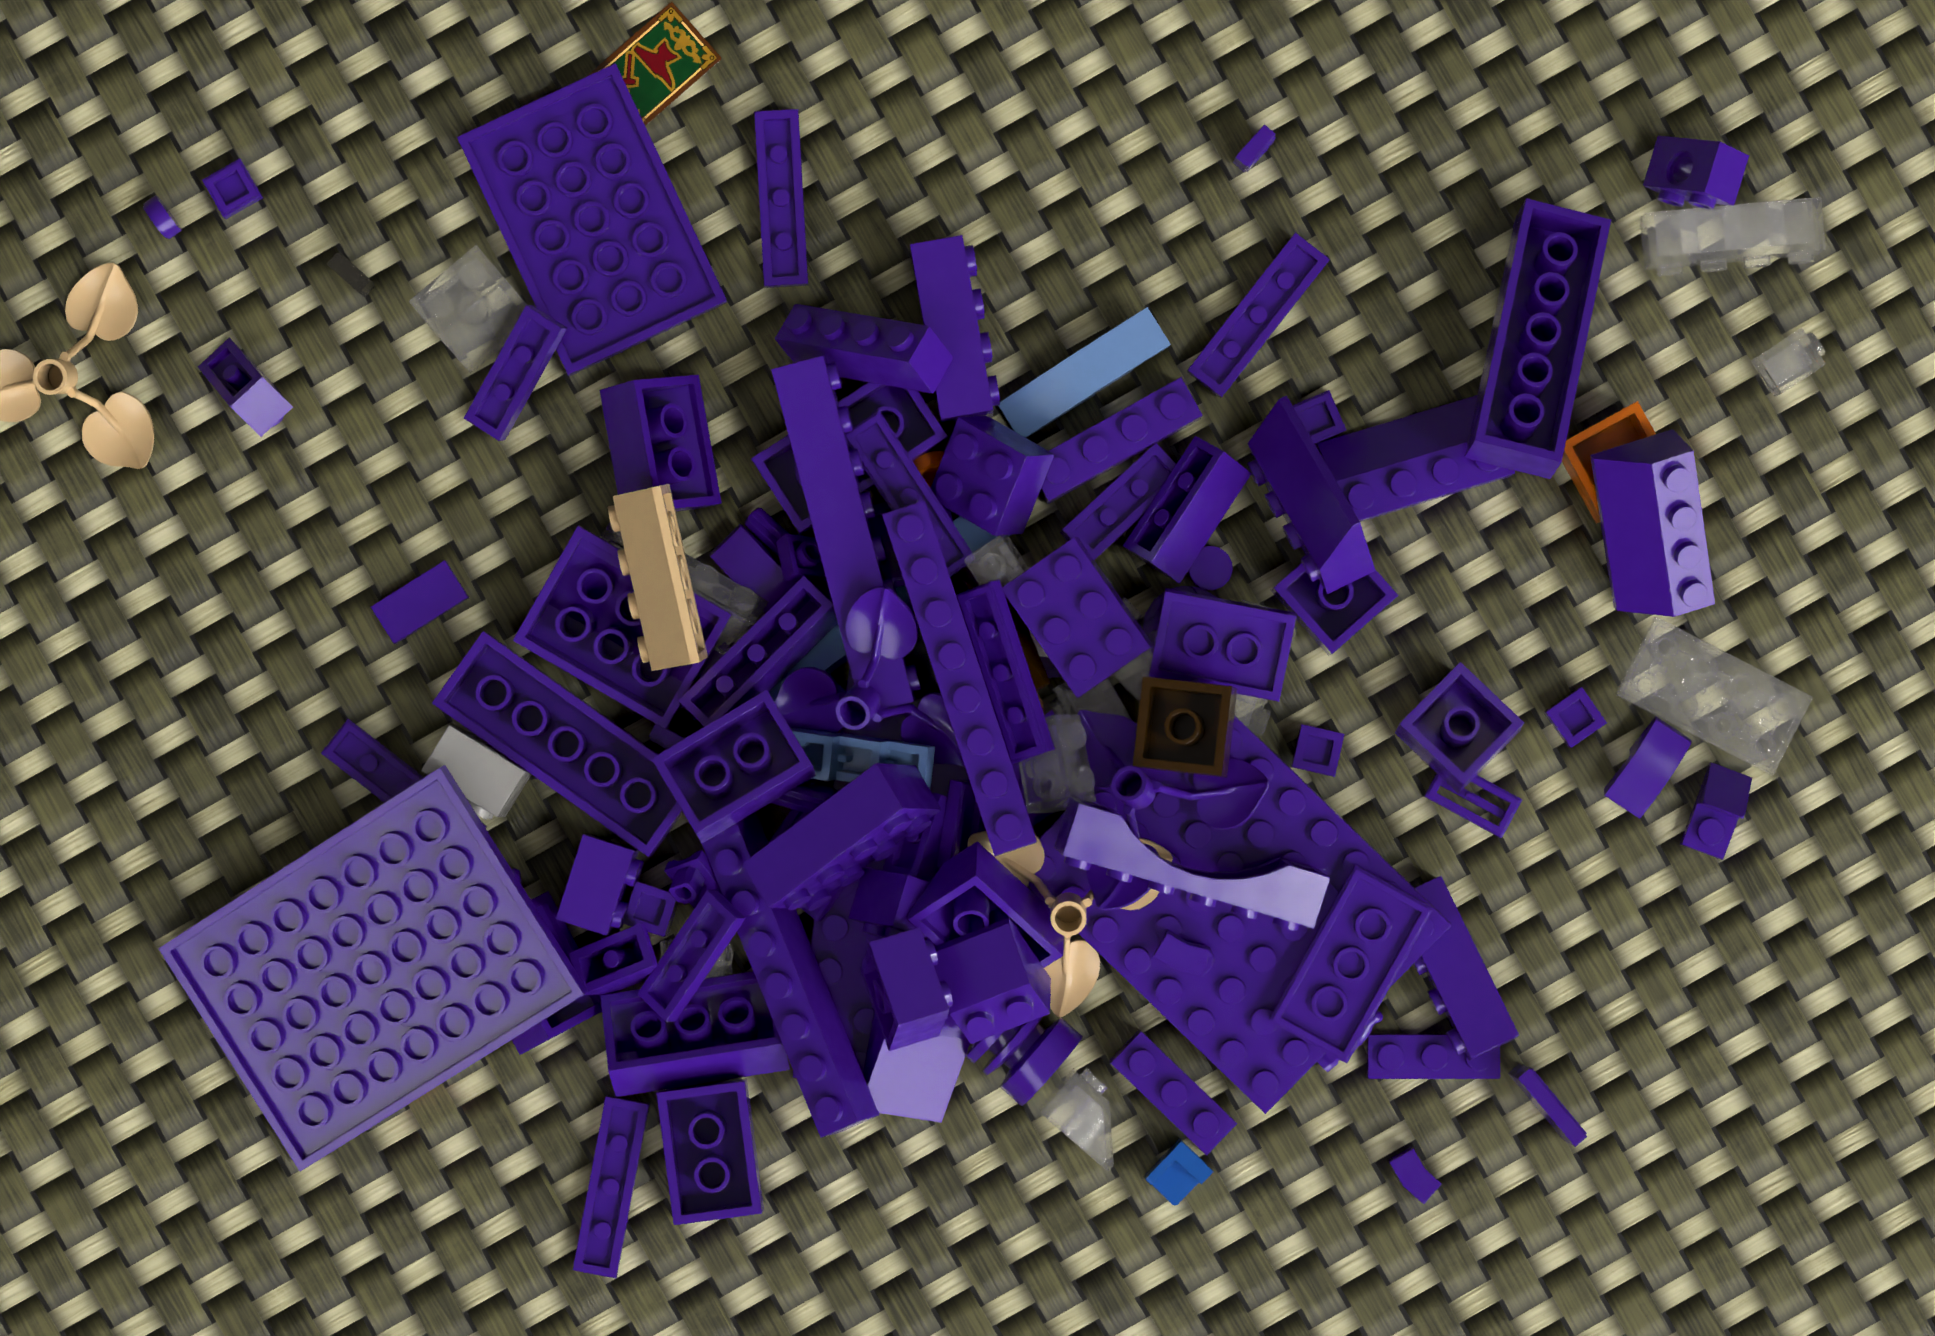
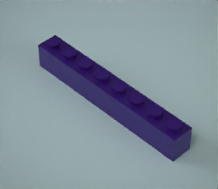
M820 356L774 368L771 371L854 685H856L863 677L871 660L872 652H858L849 645L845 632L847 615L857 599L872 588L885 586L891 588L896 594L897 592L893 579H884L880 562L887 561V555L881 534L873 536L869 519L876 517L870 492H861L858 476L865 474L861 455L858 448L850 450L846 433L853 431V425L847 405L839 407L835 393L836 389L842 388L836 362L828 364L826 356ZM880 655L879 663L869 682V685L880 696V709L883 710L914 702L916 699L914 691L921 689L915 663L907 665L905 656L892 660Z
M921 501L882 514L994 856L996 857L1035 844L1037 840L926 503Z
M754 812L702 843V846L722 895L746 918L737 931L820 1138L843 1132L879 1116V1113L797 910L789 911L787 908H768L742 864L769 844L758 814Z

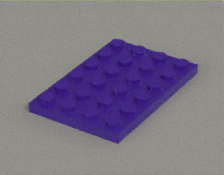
M616 63L457 137L536 308L567 327L556 351L568 376L574 375L728 303Z

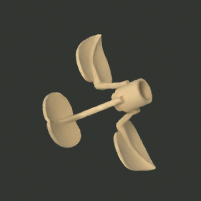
M107 263L85 274L70 291L65 306L66 320L72 328L87 331V333L69 350L62 352L59 359H46L35 367L28 356L17 350H0V421L20 422L32 417L41 405L38 390L47 395L67 394L69 397L83 401L97 410L85 419L82 427V441L89 454L99 462L110 466L142 469L148 464L154 446L153 422L145 405L133 395L124 392L113 394L103 405L98 399L76 389L78 372L76 367L70 362L73 356L93 340L95 334L103 340H117L128 334L137 320L138 304L133 289L120 266L116 263Z
M986 831L974 833L968 838V847L978 841L994 856ZM1035 835L1037 843L996 856L995 858L1026 887H1028L1029 881L1036 886L1045 899V903L1051 906L1050 917L1052 927L1056 932L1064 935L1063 956L1044 968L1051 978L1050 1008L1057 1017L1061 1018L1073 1011L1085 1000L1099 976L1100 958L1098 952L1086 940L1079 939L1070 942L1071 936L1078 934L1085 927L1087 920L1086 908L1092 905L1094 895L1091 889L1083 898L1070 892L1062 893L1057 897L1050 893L1042 880L1035 875L1043 866L1045 858L1041 841ZM1139 838L1143 844L1154 847L1161 858L1172 862V855L1167 849L1151 840ZM1150 889L1141 899L1120 909L1136 910L1145 907L1157 897L1159 891Z

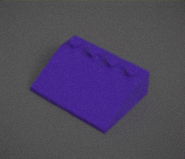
M578 525L513 641L667 729L673 724L682 708L678 700L697 682L732 613L694 592L708 658L699 663L652 671L650 662L643 663L639 653L637 637L644 636L640 618L633 620L627 595L634 592L631 576H623L618 558V550L620 549Z

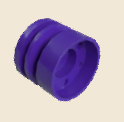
M1040 1017L975 1042L965 1057L974 1064L987 1050L990 1051L993 1057L985 1065L982 1072L985 1075H989L1002 1064L1007 1066L1010 1070L1003 1079L1000 1088L1019 1105L1023 1106L1055 1073L1083 1037L1062 1017L1054 1021L1046 1029L1038 1024L1042 1019Z

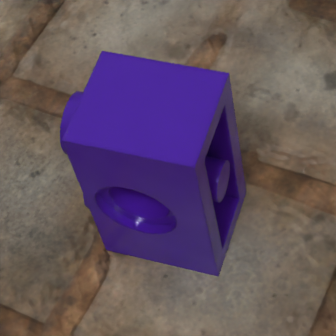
M1658 136L1643 186L1658 192L1657 199L1673 206L1682 207L1684 201H1688L1689 204L1706 210H1714L1715 204L1734 206L1749 155L1720 141Z

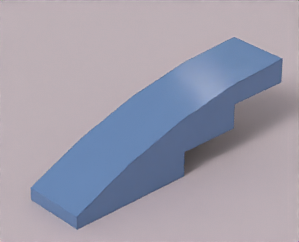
M1147 307L1001 401L998 407L1013 431L1027 438L1095 396L1097 392L1130 373L1134 368L1165 350L1171 344Z
M790 727L813 765L816 776L811 779L851 782L875 763L916 765L931 790L935 746Z

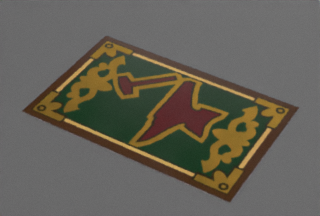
M671 2L589 75L616 63L646 126L722 58L674 3Z

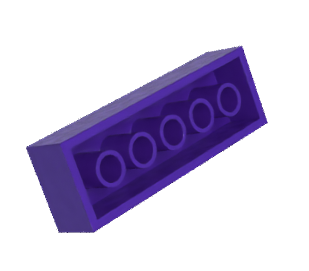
M1528 198L1525 199L1514 221L1464 458L1547 479L1552 478L1561 464L1611 219Z
M483 631L432 702L433 705L647 857H652L683 813L651 759L658 755L657 752L487 632Z

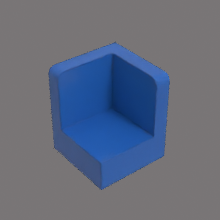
M1179 1138L1143 1177L1172 1205H1178L1198 1183L1202 1185L1213 1173V1170Z

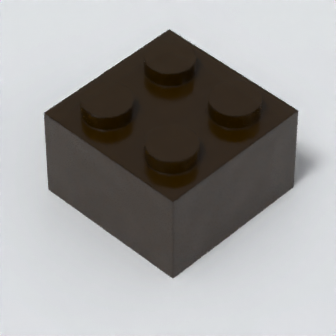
M1143 677L1133 766L1144 769L1227 778L1237 689L1225 685Z

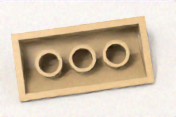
M670 484L613 496L614 505L608 506V514L613 532L620 531L624 549L618 550V558L623 576H631L634 592L628 593L627 596L633 620L640 618L644 636L637 637L642 662H650L651 670L655 671L703 661L708 658Z

